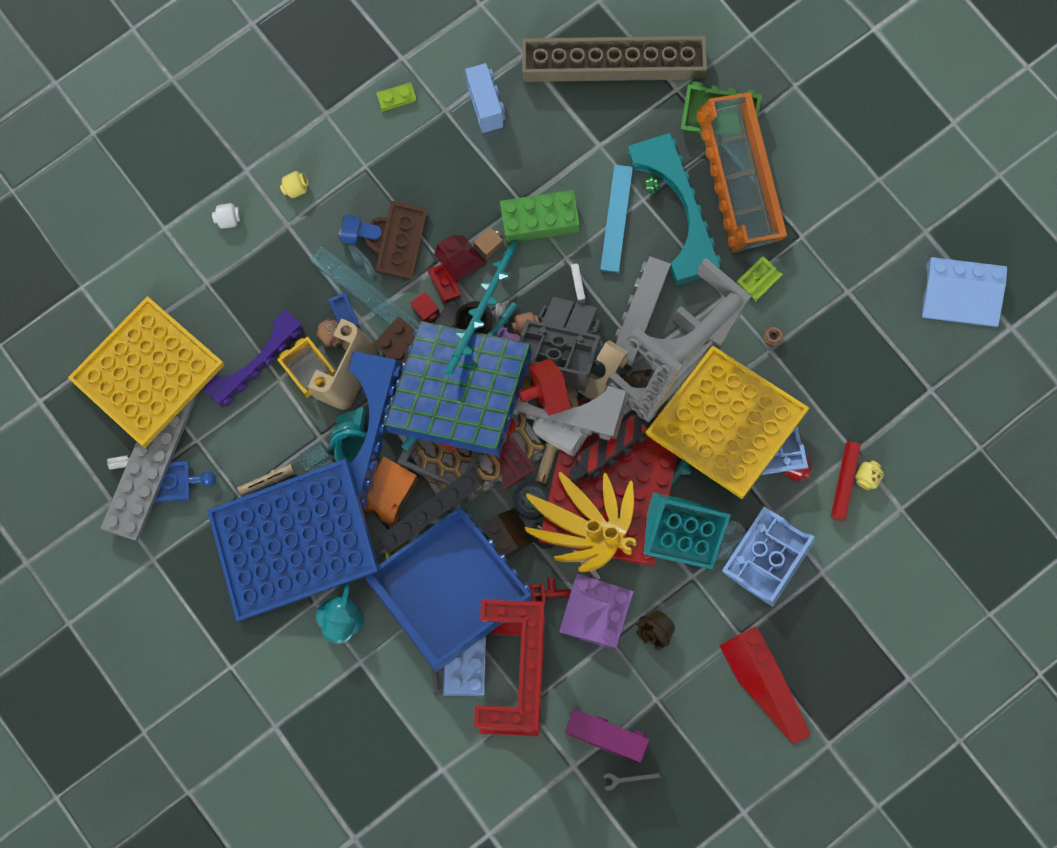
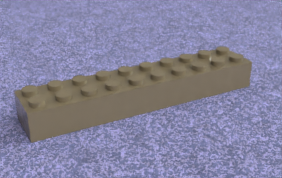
M706 36L522 39L523 82L705 79L707 72Z

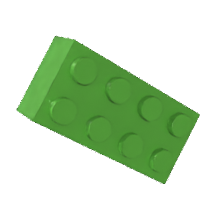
M574 190L500 201L506 243L579 232L580 224Z

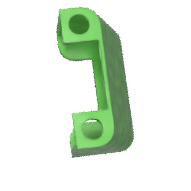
M701 82L688 84L681 130L701 133V125L697 121V111L709 99L743 93H738V89L728 88V91L720 90L721 87L710 86L708 89L703 87ZM747 90L746 93L751 92L758 119L762 95H759L758 91ZM737 98L715 101L714 103L715 105L736 100ZM735 106L717 111L718 116L711 122L714 135L737 137V135L742 134Z

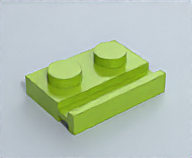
M762 256L736 283L750 294L756 302L783 274L779 273Z

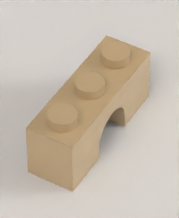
M607 341L596 358L606 368L604 377H598L591 373L585 392L580 390L578 392L591 400L604 393L607 389L605 384L609 376L613 372L617 374L620 367H625L629 360L627 358L629 352L612 341Z

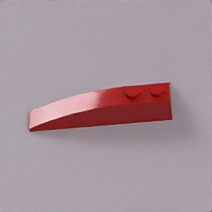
M757 626L719 646L738 683L744 687L752 699L758 703L792 744L811 736L794 697Z

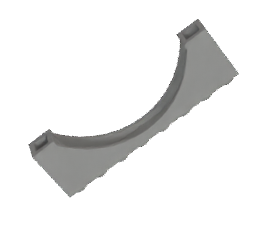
M607 386L604 393L589 403L548 416L544 409L535 407L527 402L522 403L518 397L513 415L518 416L519 413L526 414V418L535 421L537 418L544 419L543 422L546 424L555 425V423L562 424L564 429L572 431L573 428L581 429L580 433L590 436L592 433L599 434V438L610 441V438L617 439L630 394L625 390Z

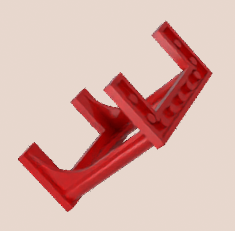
M481 599L480 621L503 622L489 634L521 636L518 707L475 705L474 727L479 728V734L539 737L545 626L544 602Z

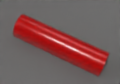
M845 443L830 518L834 520L846 521L860 453V443Z

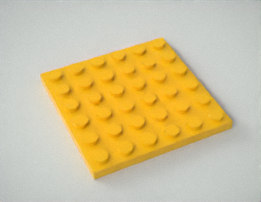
M147 296L84 360L68 379L142 447L146 448L225 364Z
M712 346L648 428L646 435L743 500L809 411V407Z

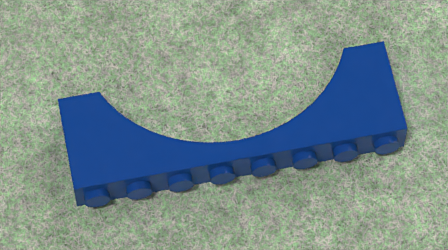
M353 351L349 370L363 386L369 405V426L365 441L358 455L349 464L364 512L368 505V493L373 486V474L378 467V455L383 448V436L387 432L384 425V417L389 412L390 399L395 395L396 382L402 375V363L394 359Z

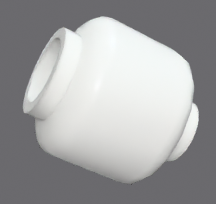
M233 203L217 205L215 212H212L213 222L217 223L221 229L236 227L238 222L241 221L239 208L235 207Z

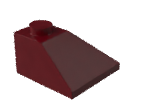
M451 235L437 244L434 256L457 283L486 265L485 260L464 235Z

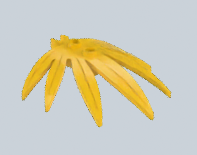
M559 472V479L566 493L589 521L557 505L528 493L526 494L529 502L542 515L560 528L579 537L525 527L527 533L559 546L592 548L554 556L555 561L581 562L589 560L578 568L579 572H588L607 564L618 548L623 549L624 553L631 555L632 550L627 546L637 545L634 538H624L630 528L634 512L632 481L627 486L621 505L620 519H618V507L614 490L607 474L604 473L603 497L609 519L608 522L605 521L589 498L562 472Z

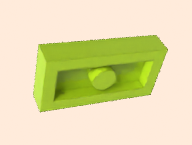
M411 82L376 92L382 112L417 101Z

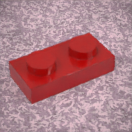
M442 264L428 270V274L443 304L461 297L462 294L453 277Z

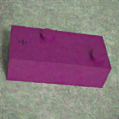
M573 709L564 733L637 764L641 763L649 742L645 733L637 730L632 733L608 723L607 719L599 716L596 718L576 709Z

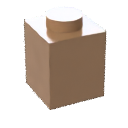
M489 227L474 241V248L488 260L503 247V236L497 230L493 231Z

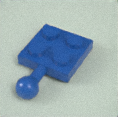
M188 461L170 462L154 503L191 500L190 484L202 483L204 486L209 487L215 484L216 476L213 472L206 471L201 476L190 477V463Z

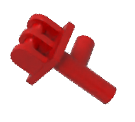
M555 578L547 579L548 590L546 591L544 583L529 585L532 591V602H544L545 604V598L570 597L571 594L570 589L556 590Z

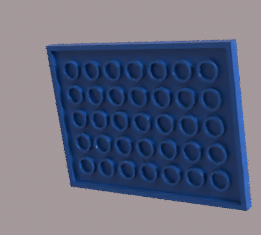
M348 459L337 461L207 510L236 621L246 620L380 572Z

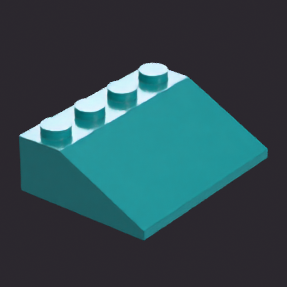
M653 492L647 511L644 554L713 570L731 514L719 507Z

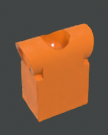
M383 457L373 474V486L368 493V505L364 511L377 513L380 521L393 527L397 523L400 510L417 485L419 478L407 469Z

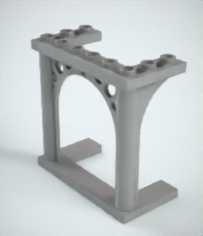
M707 258L701 262L696 273L726 298L702 322H699L682 306L678 308L672 320L688 334L677 339L653 338L635 326L631 330L627 341L634 349L640 351L649 362L657 366L646 388L631 387L615 372L609 376L605 384L606 386L627 391L630 395L626 406L631 407L641 419H645L648 423L654 418L659 407L686 381L712 346L719 350L721 349L752 297Z

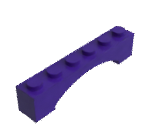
M286 309L272 321L274 325L272 334L264 349L253 361L230 375L224 377L216 375L203 388L220 407L223 408L230 405L234 400V396L239 392H243L252 379L258 378L262 373L261 370L265 366H270L279 353L287 350L288 344L293 339L296 340L301 336L304 330L301 323Z

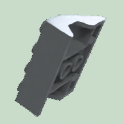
M526 320L520 335V341L528 342L532 347L533 353L529 365L551 358L562 372L566 387L585 392L592 372L600 336ZM528 366L525 378L532 380Z

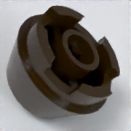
M658 610L640 617L639 622L636 624L639 628L636 631L639 638L645 644L650 642L655 646L654 650L658 651L670 644L675 632L672 620Z

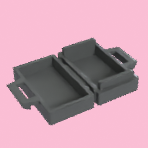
M554 296L550 305H544L538 316L542 323L590 334H597L601 325V321L595 319L598 313L596 307L576 303L574 307L573 301ZM593 322H595L596 325H595V327H594V329H593V331H592V330H590V329H591V327H592V325H593Z

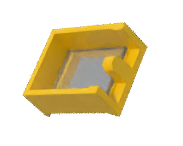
M308 336L305 339H299L293 348L283 351L279 356L280 358L277 359L306 398L312 395L308 385L316 370L332 377L336 373ZM323 377L318 378L315 382L316 386L320 387L322 384H325L326 379Z

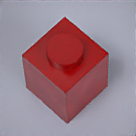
M426 292L410 302L411 308L422 322L433 323L438 319L440 314L439 308Z

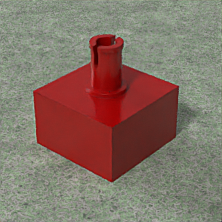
M552 359L529 365L533 387L518 391L520 401L524 403L536 398L548 416L570 409L564 376Z

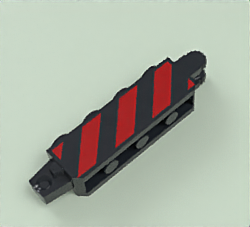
M637 415L629 416L621 422L617 439L610 438V441L600 438L577 455L576 467L570 471L569 479L574 484L581 482L585 478L587 481L592 478L597 479L603 473L602 470L606 467H613L618 462V458L622 455L624 457L629 455L633 451L634 446L637 444L642 445L647 441L646 431L656 418L654 417L648 423Z

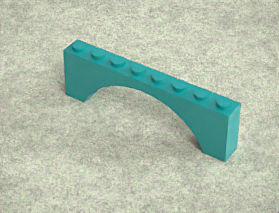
M668 133L628 146L627 155L633 170L644 171L662 179L675 191L685 208L688 220V237L682 251L670 266L675 285L678 286L702 278L696 272L705 258L719 269L722 264L719 255H716L714 252V241L708 236L709 228L707 222L702 220L701 206L696 204L695 190L690 188L689 174L687 171L684 172L683 158L681 155H678L676 150L678 149L677 142Z

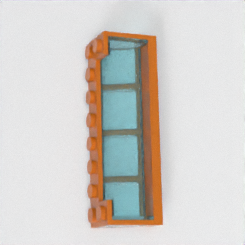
M751 92L709 99L697 111V121L701 125V137L705 141V153L710 161V173L714 177V189L719 197V209L723 213V225L728 233V245L732 249V253L782 240L787 236Z

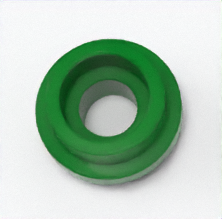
M653 175L650 178H646L648 193L656 194L657 190H659V181Z

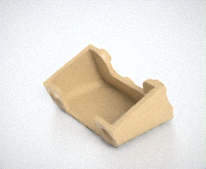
M341 318L333 336L343 340L342 347L346 350V353L334 377L316 370L308 388L315 399L340 410H347L352 406L362 386L357 377L349 370L353 351L376 356L378 349L356 325ZM342 328H343V330H344V332H345V336H343V335L341 334V329H342ZM320 377L325 378L326 383L317 387L315 384L316 380Z

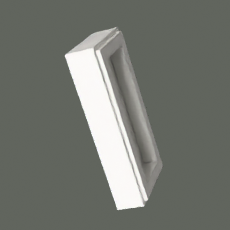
M572 264L571 275L577 303L584 304L585 295L579 265Z

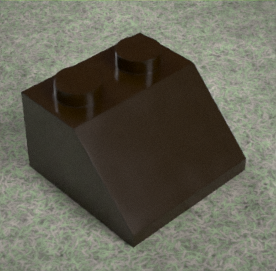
M515 508L500 513L481 524L487 539H491L497 548L495 551L499 555L503 554L506 559L532 543L531 534L525 531L526 526Z

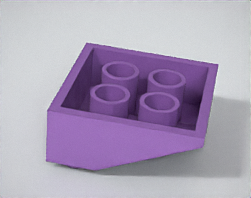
M576 574L559 633L616 650L633 591Z

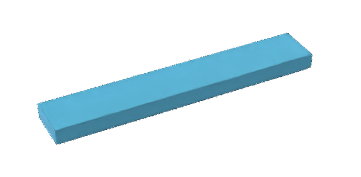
M614 165L601 272L619 274L633 169L630 166Z

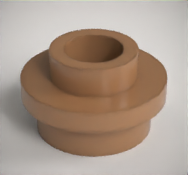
M770 327L765 331L764 340L768 345L777 346L782 342L783 333L779 328ZM774 334L776 339L772 340L770 335Z

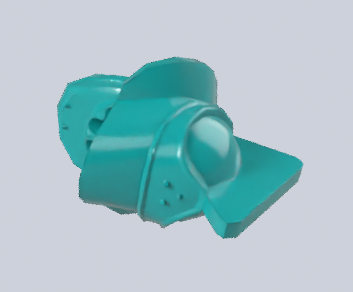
M357 408L336 418L338 426L332 430L330 444L326 451L329 455L335 456L336 462L348 459L350 464L361 450L367 435L363 428L366 416L365 408Z
M351 582L345 584L342 597L327 600L317 609L316 620L321 627L322 635L327 641L343 644L349 641L353 634L362 629L364 623L361 609L351 599L347 598Z

